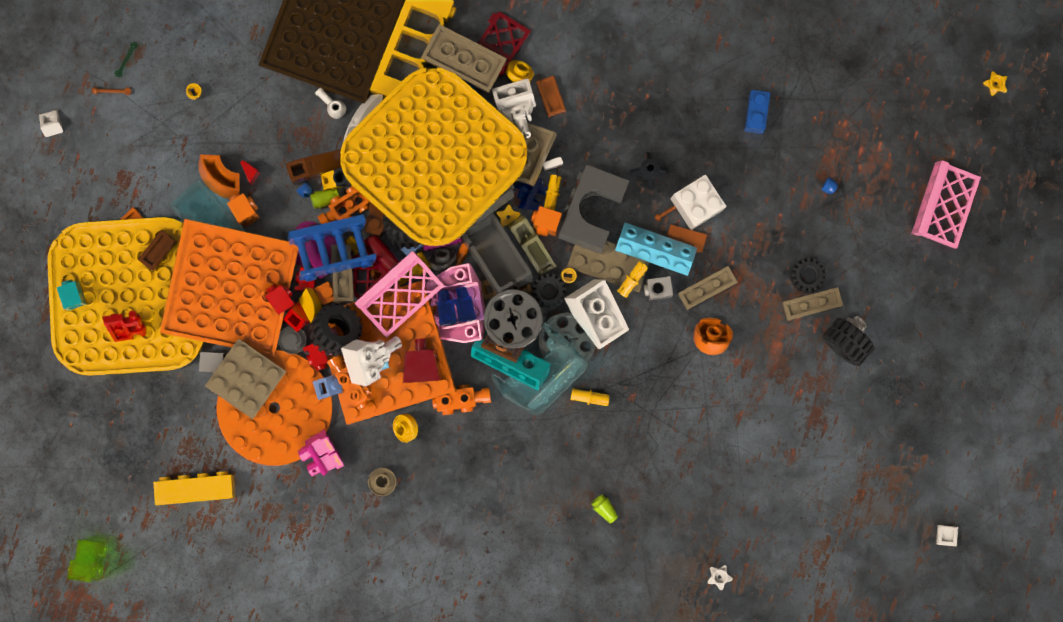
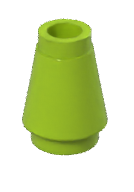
M337 189L314 191L310 198L314 209H322L330 205V201L339 194Z
M601 494L592 501L593 510L608 521L609 524L618 518L608 497Z

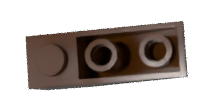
M341 149L286 163L285 165L293 185L320 177L326 172L341 168Z

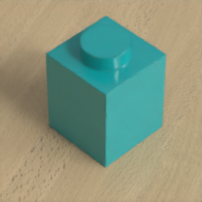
M67 280L61 283L62 286L56 287L64 310L70 311L86 305L79 282Z

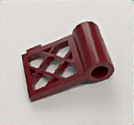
M499 11L497 14H492L488 20L490 25L477 44L507 58L499 74L502 77L506 72L509 62L513 60L531 31ZM500 18L506 21L508 28L498 30L497 21ZM520 30L525 34L522 38L513 39L512 31ZM509 32L511 40L501 42L499 33ZM496 34L498 43L490 44L485 39L488 35ZM512 44L513 52L510 56L503 52V45Z
M370 235L364 240L368 255L376 254V260L373 263L375 267L352 268V271H354L353 295L358 300L401 262L377 235ZM358 252L352 259L359 258L360 253ZM358 270H367L366 281H357ZM371 270H378L382 274L377 280H370ZM357 284H366V291L360 296L357 292Z

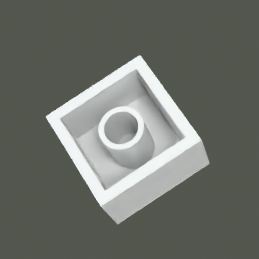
M706 174L671 197V201L690 230L698 227L726 208L725 203Z

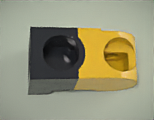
M342 167L321 175L323 190H334L351 185L346 179Z

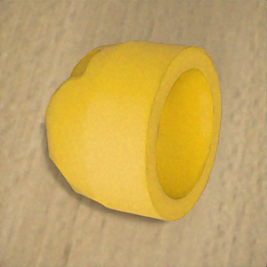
M191 83L187 86L186 95L190 99L195 100L201 96L202 90L198 84ZM193 88L196 96H193L190 89Z
M565 268L560 276L565 283H572L576 280L577 274L574 269ZM564 273L572 274V278L564 277Z

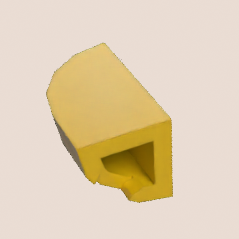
M306 288L299 298V302L311 323L323 308L317 293L312 288Z

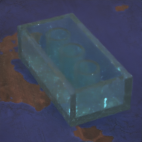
M198 179L169 205L183 221L184 219H190L246 232Z

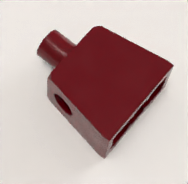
M426 338L415 339V351H406L403 383L443 381L437 350H427Z

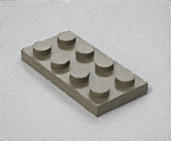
M440 24L437 26L421 56V59L438 68L455 73L462 80L487 93H490L507 61V58Z
M606 241L601 254L574 245L567 268H572L577 272L621 286L627 278L626 275L631 273L639 261L646 264L647 267L649 262L615 251L617 244ZM646 272L638 281L639 285L636 284L632 291L639 293Z

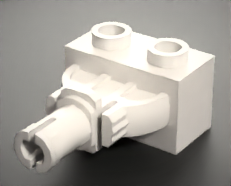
M529 79L493 88L492 92L498 111L510 122L513 123L514 119L516 127L520 130L523 137V132L525 131L526 138H529L531 133L526 115L528 120L531 121L533 107H536Z
M395 336L385 343L382 340L376 342L354 340L342 347L351 383L368 386L381 378L379 372L382 370L384 363L389 361L390 353L402 347L400 338Z

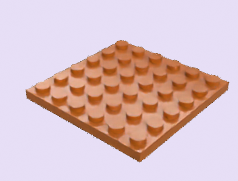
M184 219L160 333L227 347H233L239 338L259 353L275 356L284 312L278 315L264 294L267 293L266 289L274 283L276 285L281 284L283 287L286 285L290 289L298 247L295 244L289 245V241Z
M423 280L412 283L411 290H422ZM406 285V286H403V287H400V288H401V289H409V285ZM398 291L397 303H408V292ZM411 292L410 303L419 304L422 301V293ZM395 293L386 299L383 297V302H394ZM430 299L387 338L368 316L359 309L355 302L347 304L351 307L350 310H355L357 312L356 316L361 318L359 323L363 324L361 329L363 332L359 339L360 341L376 342L382 340L385 343L397 336L401 340L400 343H402L401 348L390 353L389 368L379 372L381 378L368 385L373 399L368 401L369 405L366 408L359 410L358 407H355L342 387L343 393L338 394L347 425L456 392ZM372 303L367 310L372 315H380V304ZM383 304L382 315L393 316L394 305ZM397 305L396 316L404 317L407 314L408 305ZM382 318V326L386 331L393 327V318ZM331 323L328 324L331 329H336L338 336H344L339 326ZM426 338L427 350H437L443 381L403 383L406 351H415V339ZM327 355L328 359L333 358V355ZM342 355L341 357H342L343 360H344L343 363H344V365L346 366L344 356ZM331 369L332 375H335L334 369Z

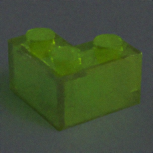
M78 539L75 559L70 560L67 579L84 582L99 581L104 572V566L101 565L102 559L106 557L107 547L104 546L105 542Z

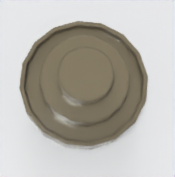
M378 468L370 474L368 485L374 494L386 496L395 490L397 479L391 470Z

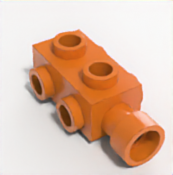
M352 186L346 190L347 194L340 197L338 195L330 201L331 205L328 206L330 211L320 214L317 218L321 224L350 218L358 212L361 214L367 211L370 201ZM357 198H362V203L357 204L355 201ZM341 208L346 209L345 214H340L339 211Z
M339 354L337 357L331 358L327 364L331 369H334L335 376L347 393L349 400L352 401L355 407L362 410L369 405L368 401L373 399L370 395L372 392L368 386L351 383L347 366L344 365V360Z
M469 384L459 385L456 392L432 399L433 408H437V412H442V415L454 414L453 410L461 409L462 413L473 411L472 407H477L476 403L483 402V404L491 403L490 389L488 387L481 388L480 391H474V387L470 388ZM464 394L468 396V400L466 402H463L461 400V397ZM444 397L449 399V403L446 405L442 403Z

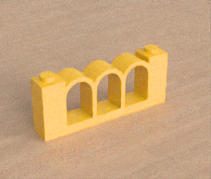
M405 0L371 85L370 91L372 94H381L385 98L402 82L387 76L393 58L414 65L419 69H423V66L429 64V62L423 59L413 58L397 52L403 34L424 41L427 44L433 34H424L406 27L412 11L415 10L434 17L440 22V25L444 26V22L448 23L449 19H453L457 8L454 7L453 0Z

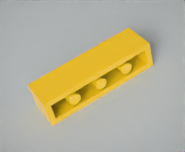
M228 471L217 472V476L209 477V473L197 474L198 478H190V475L178 476V480H171L170 477H160L158 482H153L155 505L236 498L234 475H228Z

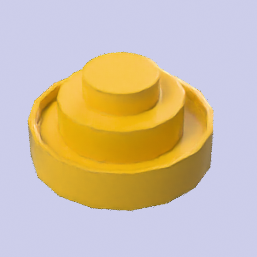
M510 61L506 68V74L513 83L527 78L530 82L534 76L533 69L523 61Z
M403 413L395 417L393 431L400 441L409 442L417 437L418 425L410 414Z

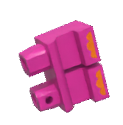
M325 429L305 441L306 445L298 450V455L303 462L311 457L314 461L306 465L311 476L322 473L324 476L329 470L333 468L339 469L344 466L342 457Z

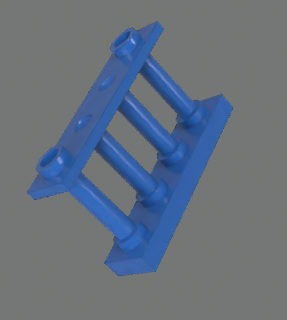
M364 214L289 231V245L295 244L298 247L304 271H300L299 274L300 281H313L318 276L360 266L368 268L375 263L376 254L368 255L361 233L366 223ZM351 231L354 233L360 253L359 258L349 260L342 236L344 232ZM332 235L335 237L342 262L330 263L324 242L326 236ZM313 239L317 243L323 266L317 268L311 267L305 246L306 241Z

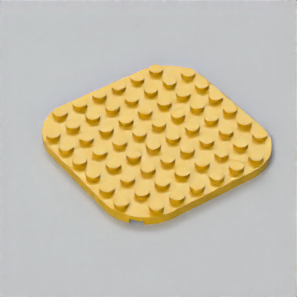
M438 67L437 69H419L408 75L348 134L340 152L341 167L349 183L410 238L430 246L445 245L461 237L520 177L527 161V145L520 130L459 76Z
M167 217L83 222L67 227L52 242L48 253L51 343L57 359L70 371L81 375L169 371L182 368L197 357L203 347V341L160 333L183 228L182 222ZM164 230L177 241V244L153 272L141 263L138 258L158 233ZM67 280L79 282L86 305L70 311L64 310L56 287L62 286L61 283ZM134 310L140 315L141 321L146 325L147 334L145 336L134 335L133 340L114 342L103 324V316L123 314L124 317H129L128 313Z

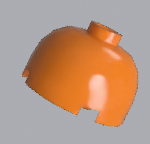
M717 318L701 319L700 323L696 324L693 334L696 347L708 355H719L726 351L733 338V331L728 324L724 326L720 323L721 320Z

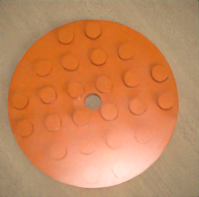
M276 350L275 356L262 355L284 369L286 373L253 419L220 396L217 399L219 427L229 445L244 458L269 466L287 465L300 460L298 450L306 445L305 441L324 429L328 432L332 420L333 404L332 396L320 400L317 398L313 381L322 379L324 376L320 371L317 372L314 365L310 366L308 360L297 354ZM323 382L321 383L324 394H326L327 390ZM278 403L280 405L279 412L271 413L270 404Z

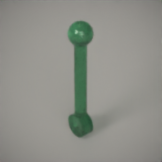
M136 42L130 44L131 48L119 70L115 71L116 77L120 78L123 76L122 71L133 50L138 47Z

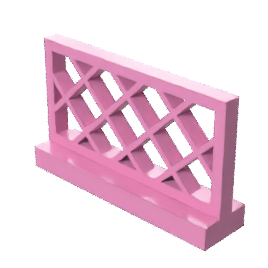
M943 160L935 162L912 234L926 237L956 249L981 177L951 166ZM948 170L955 173L957 180L949 183L946 177ZM968 177L974 181L972 187L966 190L962 180ZM959 182L963 192L955 195L951 185ZM947 187L951 198L943 201L941 191ZM964 194L967 202L965 206L960 207L956 197ZM953 200L957 210L949 213L945 203ZM941 205L945 215L937 219L934 211L936 207ZM958 212L961 220L959 224L954 225L950 215ZM947 217L951 227L943 231L939 221ZM935 223L939 233L936 235L927 233L929 226ZM953 230L955 235L953 243L947 241L944 233Z
M412 251L357 300L355 304L387 338L443 288L444 285L415 251ZM417 263L423 267V277L412 276V268ZM410 270L409 276H404ZM400 278H409V289H397L398 280ZM412 278L423 279L422 290H411ZM425 279H433L439 286L433 291L425 290ZM395 284V289H391L390 287ZM395 291L394 302H383V293ZM397 291L408 292V303H397ZM411 292L422 293V301L419 304L410 303ZM425 293H430L427 297L424 298ZM372 303L380 304V315H372L367 308ZM383 304L394 305L393 316L382 315ZM397 305H408L407 314L404 317L396 316ZM382 318H393V327L389 331L383 328Z

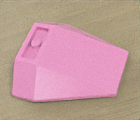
M470 263L450 267L436 276L443 283L444 287L430 298L431 306L438 305L434 316L440 337L443 340L462 343L483 340L486 328L484 325L485 304L481 282ZM433 279L425 282L427 291H433L439 286ZM466 316L469 318H474L471 320L460 321L462 318H465ZM446 320H454V323L441 325L442 322H446Z

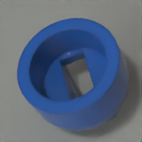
M829 177L821 190L832 194L837 190V182Z
M307 181L296 192L301 197L307 198L313 193V188Z

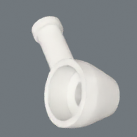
M321 88L315 92L328 105L327 112L330 117L340 119L345 115L346 106L341 100H333ZM334 105H339L337 111L332 109Z

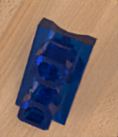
M538 177L535 186L522 183L521 186H515V189L519 191L517 198L521 199L519 209L539 210L541 202L535 200L534 197L536 193L545 195L548 190V186L541 182L542 178Z

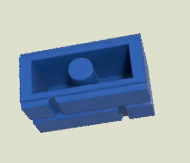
M751 90L744 131L764 133L770 99L769 92Z

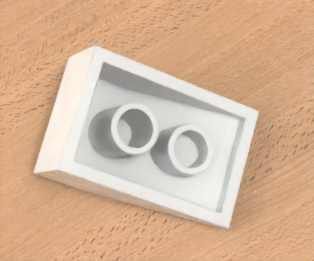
M594 279L564 298L572 315L598 349H601L629 330L605 280Z

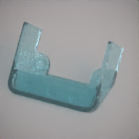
M545 323L542 326L549 335L546 346L550 352L543 359L550 363L551 366L549 375L538 391L510 376L505 381L494 374L490 376L503 397L532 415H539L544 412L588 367L587 362L560 333Z

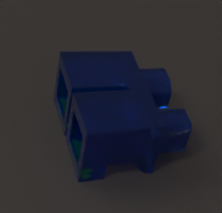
M466 287L456 288L457 299L450 300L448 290L438 291L437 309L440 326L457 324L454 306H456L459 323L476 320L472 297L469 296Z

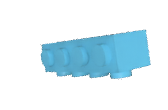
M625 223L615 251L688 276L697 247Z

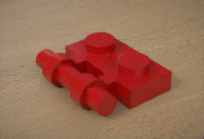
M134 310L128 313L129 317H124L123 314L103 316V324L114 342L133 340L134 335L145 336L147 334L146 325L141 321L140 315Z

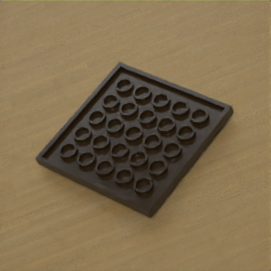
M283 0L258 66L352 101L365 104L405 0Z

